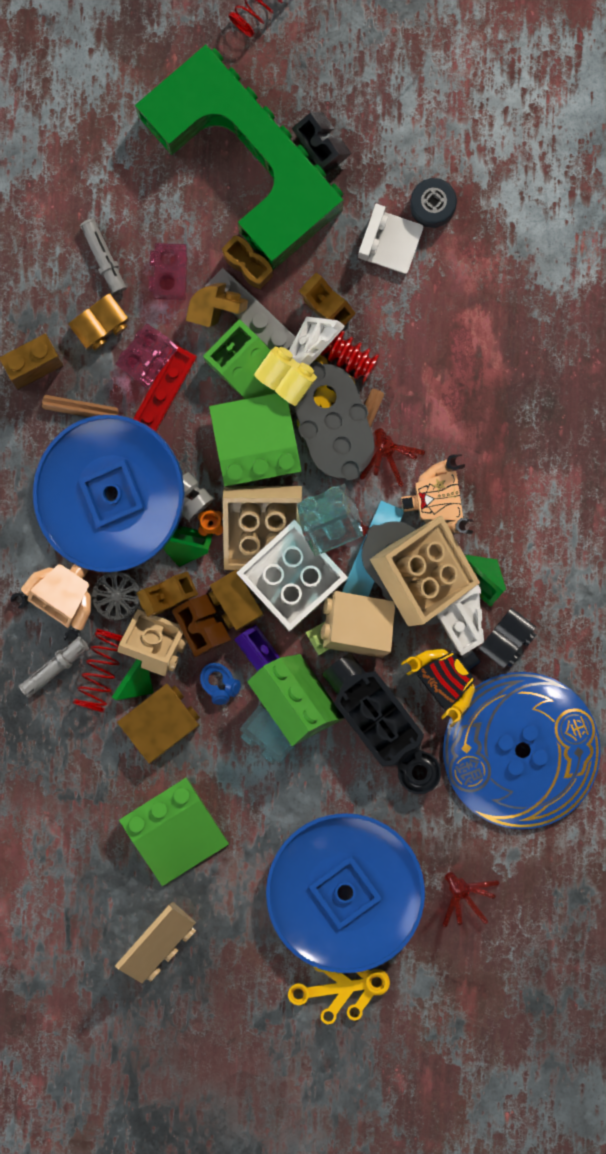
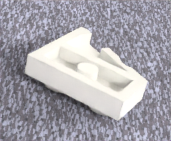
M306 316L289 349L293 355L292 358L300 364L310 365L343 330L344 325L338 320Z
M479 585L437 614L438 619L461 656L484 642L483 629L481 628L482 609H480L479 593H481Z

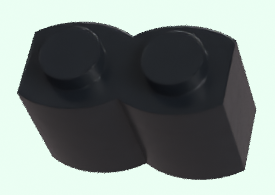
M511 607L480 646L479 650L502 668L506 665L512 667L520 657V654L517 653L519 648L523 644L528 646L537 635L533 632L536 626Z

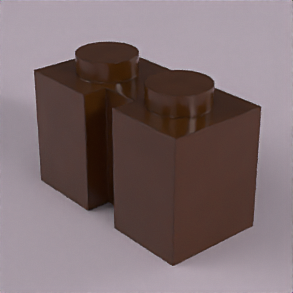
M209 594L190 599L172 610L195 657L211 652L231 641L223 622L217 623L213 614L217 613V610Z

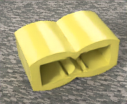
M275 346L266 356L254 376L264 385L275 390L284 400L296 406L315 382L317 376L309 365L296 362L289 350Z

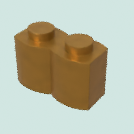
M234 235L222 248L226 262L233 269L242 272L245 280L253 287L261 289L273 277V270L269 262L261 255L253 253L251 246L243 238Z
M109 293L74 318L68 325L88 351L90 349L96 351L107 343L105 339L109 335L114 333L117 336L128 327L126 323L129 319Z

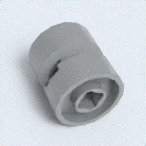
M187 472L183 475L185 495L182 515L190 522L214 498L204 488L199 489V482Z

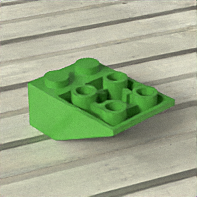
M239 319L203 355L204 361L243 399L276 393L275 390L267 387L254 376L271 350Z

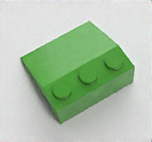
M277 393L209 406L224 486L302 472L289 404Z
M301 654L280 657L264 665L247 681L292 747L344 719V716L335 706L334 701Z
M188 777L119 820L162 886L229 845Z

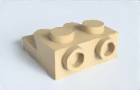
M137 609L119 643L117 652L141 660V668L166 676L168 670L172 672L175 670L179 659L176 654L177 652H184L187 640L184 638L179 624L155 615L147 617L145 611Z

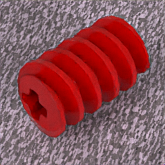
M342 330L321 352V356L330 352L328 357L330 362L338 358L337 367L340 368L347 364L345 371L350 373L355 370L354 378L356 380L364 376L362 382L364 384L377 366L379 355L376 354L369 358L371 349L368 348L361 352L362 343L359 342L352 346L353 337L351 336L347 340H343L345 331Z

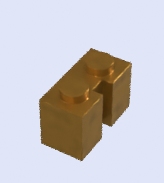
M236 569L209 585L212 591L208 594L215 606L221 604L225 614L222 615V618L228 628L234 627L236 631H239L264 615L244 581L237 575L238 571Z

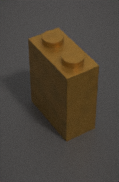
M46 333L0 357L3 367L17 389L64 366Z
M165 684L117 721L149 764L200 726L197 722L200 716L192 706L185 707L181 701L184 696L176 685L170 687L169 684Z

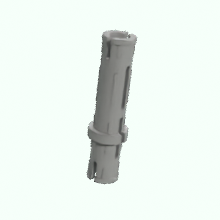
M92 218L81 223L80 228H82L100 267L98 271L100 275H104L111 294L116 295L125 291L127 286L118 271L119 265L117 261L113 260L96 224V220Z
M78 636L63 650L59 649L55 653L56 656L19 685L22 693L27 698H30L65 668L69 669L79 656L89 650L86 642Z

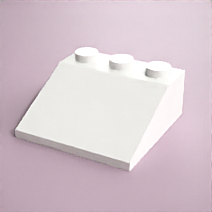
M295 520L237 572V575L289 632L348 579Z

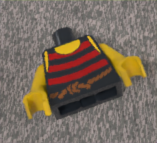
M444 649L426 650L401 662V665L408 663L411 666V671L406 674L411 675L415 673L445 710L441 718L444 719L446 716H450L453 720L450 727H453L470 706L475 692L473 682L475 678L469 671L480 663L478 657L472 650L459 659L453 651L449 653Z

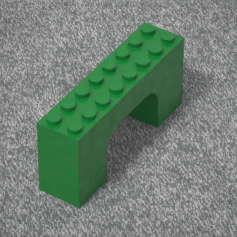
M205 44L135 104L136 112L142 123L171 155L177 152L201 130L207 127L220 126L232 131L268 171L274 181L270 194L238 221L239 233L259 255L269 262L272 270H274L343 211L344 200L342 196L344 194L336 184L330 185L326 181L325 177L327 175L318 164L313 166L308 160L309 154L300 144L297 147L291 141L292 135L283 125L279 127L273 120L275 116L267 106L262 108L256 101L258 97L249 86L247 88L242 86L238 73L232 67L227 69L222 62L224 60L222 55L215 48L211 50Z

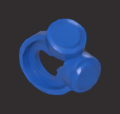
M209 663L201 671L200 681L202 687L211 696L213 704H226L229 702L230 696L235 697L239 693L241 688L240 681L234 679L231 672L222 664ZM220 672L222 674L225 690H220L217 685L214 686L209 683L211 673Z

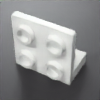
M375 204L358 258L407 274L423 231V225L386 213L385 206Z

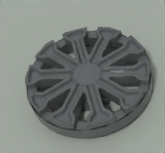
M107 573L99 578L94 585L92 591L93 605L97 612L106 619L113 621L127 619L137 611L140 605L137 595L133 597L127 594L132 591L139 592L140 587L126 573ZM121 576L123 579L118 586L117 577ZM109 577L112 579V587L106 582V579ZM127 581H131L132 586L124 589ZM99 585H103L108 591L98 590ZM98 595L106 597L101 601H97L96 599ZM126 601L134 602V607H130ZM109 603L105 611L100 609L101 606ZM120 606H123L127 610V613L125 615L121 614ZM113 607H115L116 610L115 616L110 615V612L112 611Z

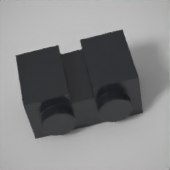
M310 112L292 127V130L314 162L323 170H333L352 154L341 137H333L330 134L334 127L323 112Z

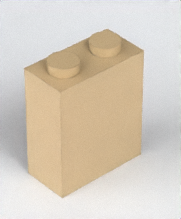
M335 591L325 599L323 605V613L326 614L325 623L321 628V639H324L323 648L384 658L391 652L394 601Z

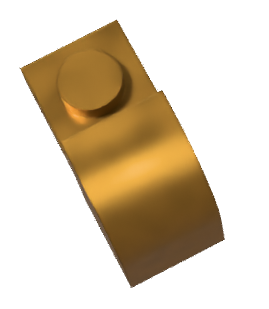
M317 272L299 290V293L304 298L303 301L320 318L338 320L345 326L356 314L349 303L334 292L325 279Z
M226 283L211 284L198 290L192 296L186 321L212 327L218 324L221 309L239 314L247 310L248 300L240 298L241 295L239 293L225 292Z
M188 571L174 575L157 585L142 589L136 593L147 617L168 611L199 595Z

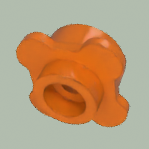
M211 510L200 512L198 514V520L200 521L198 533L201 536H207L208 534L221 535L223 533V526L221 525V520L223 519L222 512Z

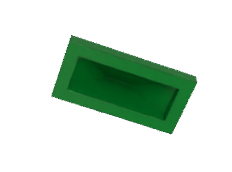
M178 525L175 533L163 550L178 567H181L208 554L213 534L201 536L197 529Z
M466 555L467 561L480 582L478 584L481 589V593H479L480 598L489 606H492L506 590L498 560Z
M136 659L113 694L112 698L116 701L154 693L150 672L141 668V660Z

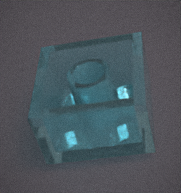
M346 484L331 487L326 492L314 497H307L302 502L297 503L302 533L314 556L363 537L358 509Z
M260 705L239 729L243 732L240 737L251 747H254L255 744L263 749L261 755L271 764H274L275 761L281 764L295 747L291 746L268 711Z

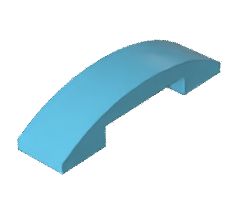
M380 501L370 527L390 521L400 522L404 512L398 507ZM362 543L342 592L369 597L375 581L369 576L363 566L361 556Z

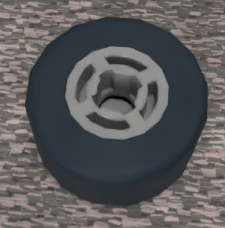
M429 178L416 185L411 194L410 209L412 216L418 223L425 227H440L449 222L455 213L457 197L455 190L448 182L438 178Z

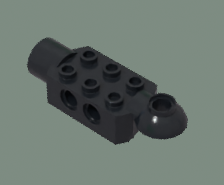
M351 652L323 672L322 676L337 694L334 702L335 706L382 768L397 766L398 778L401 785L408 792L426 794L432 791L439 784L441 778L439 762L430 753L420 750L424 733L376 671L366 673ZM416 766L426 768L427 776L425 779L416 780L412 776V771Z

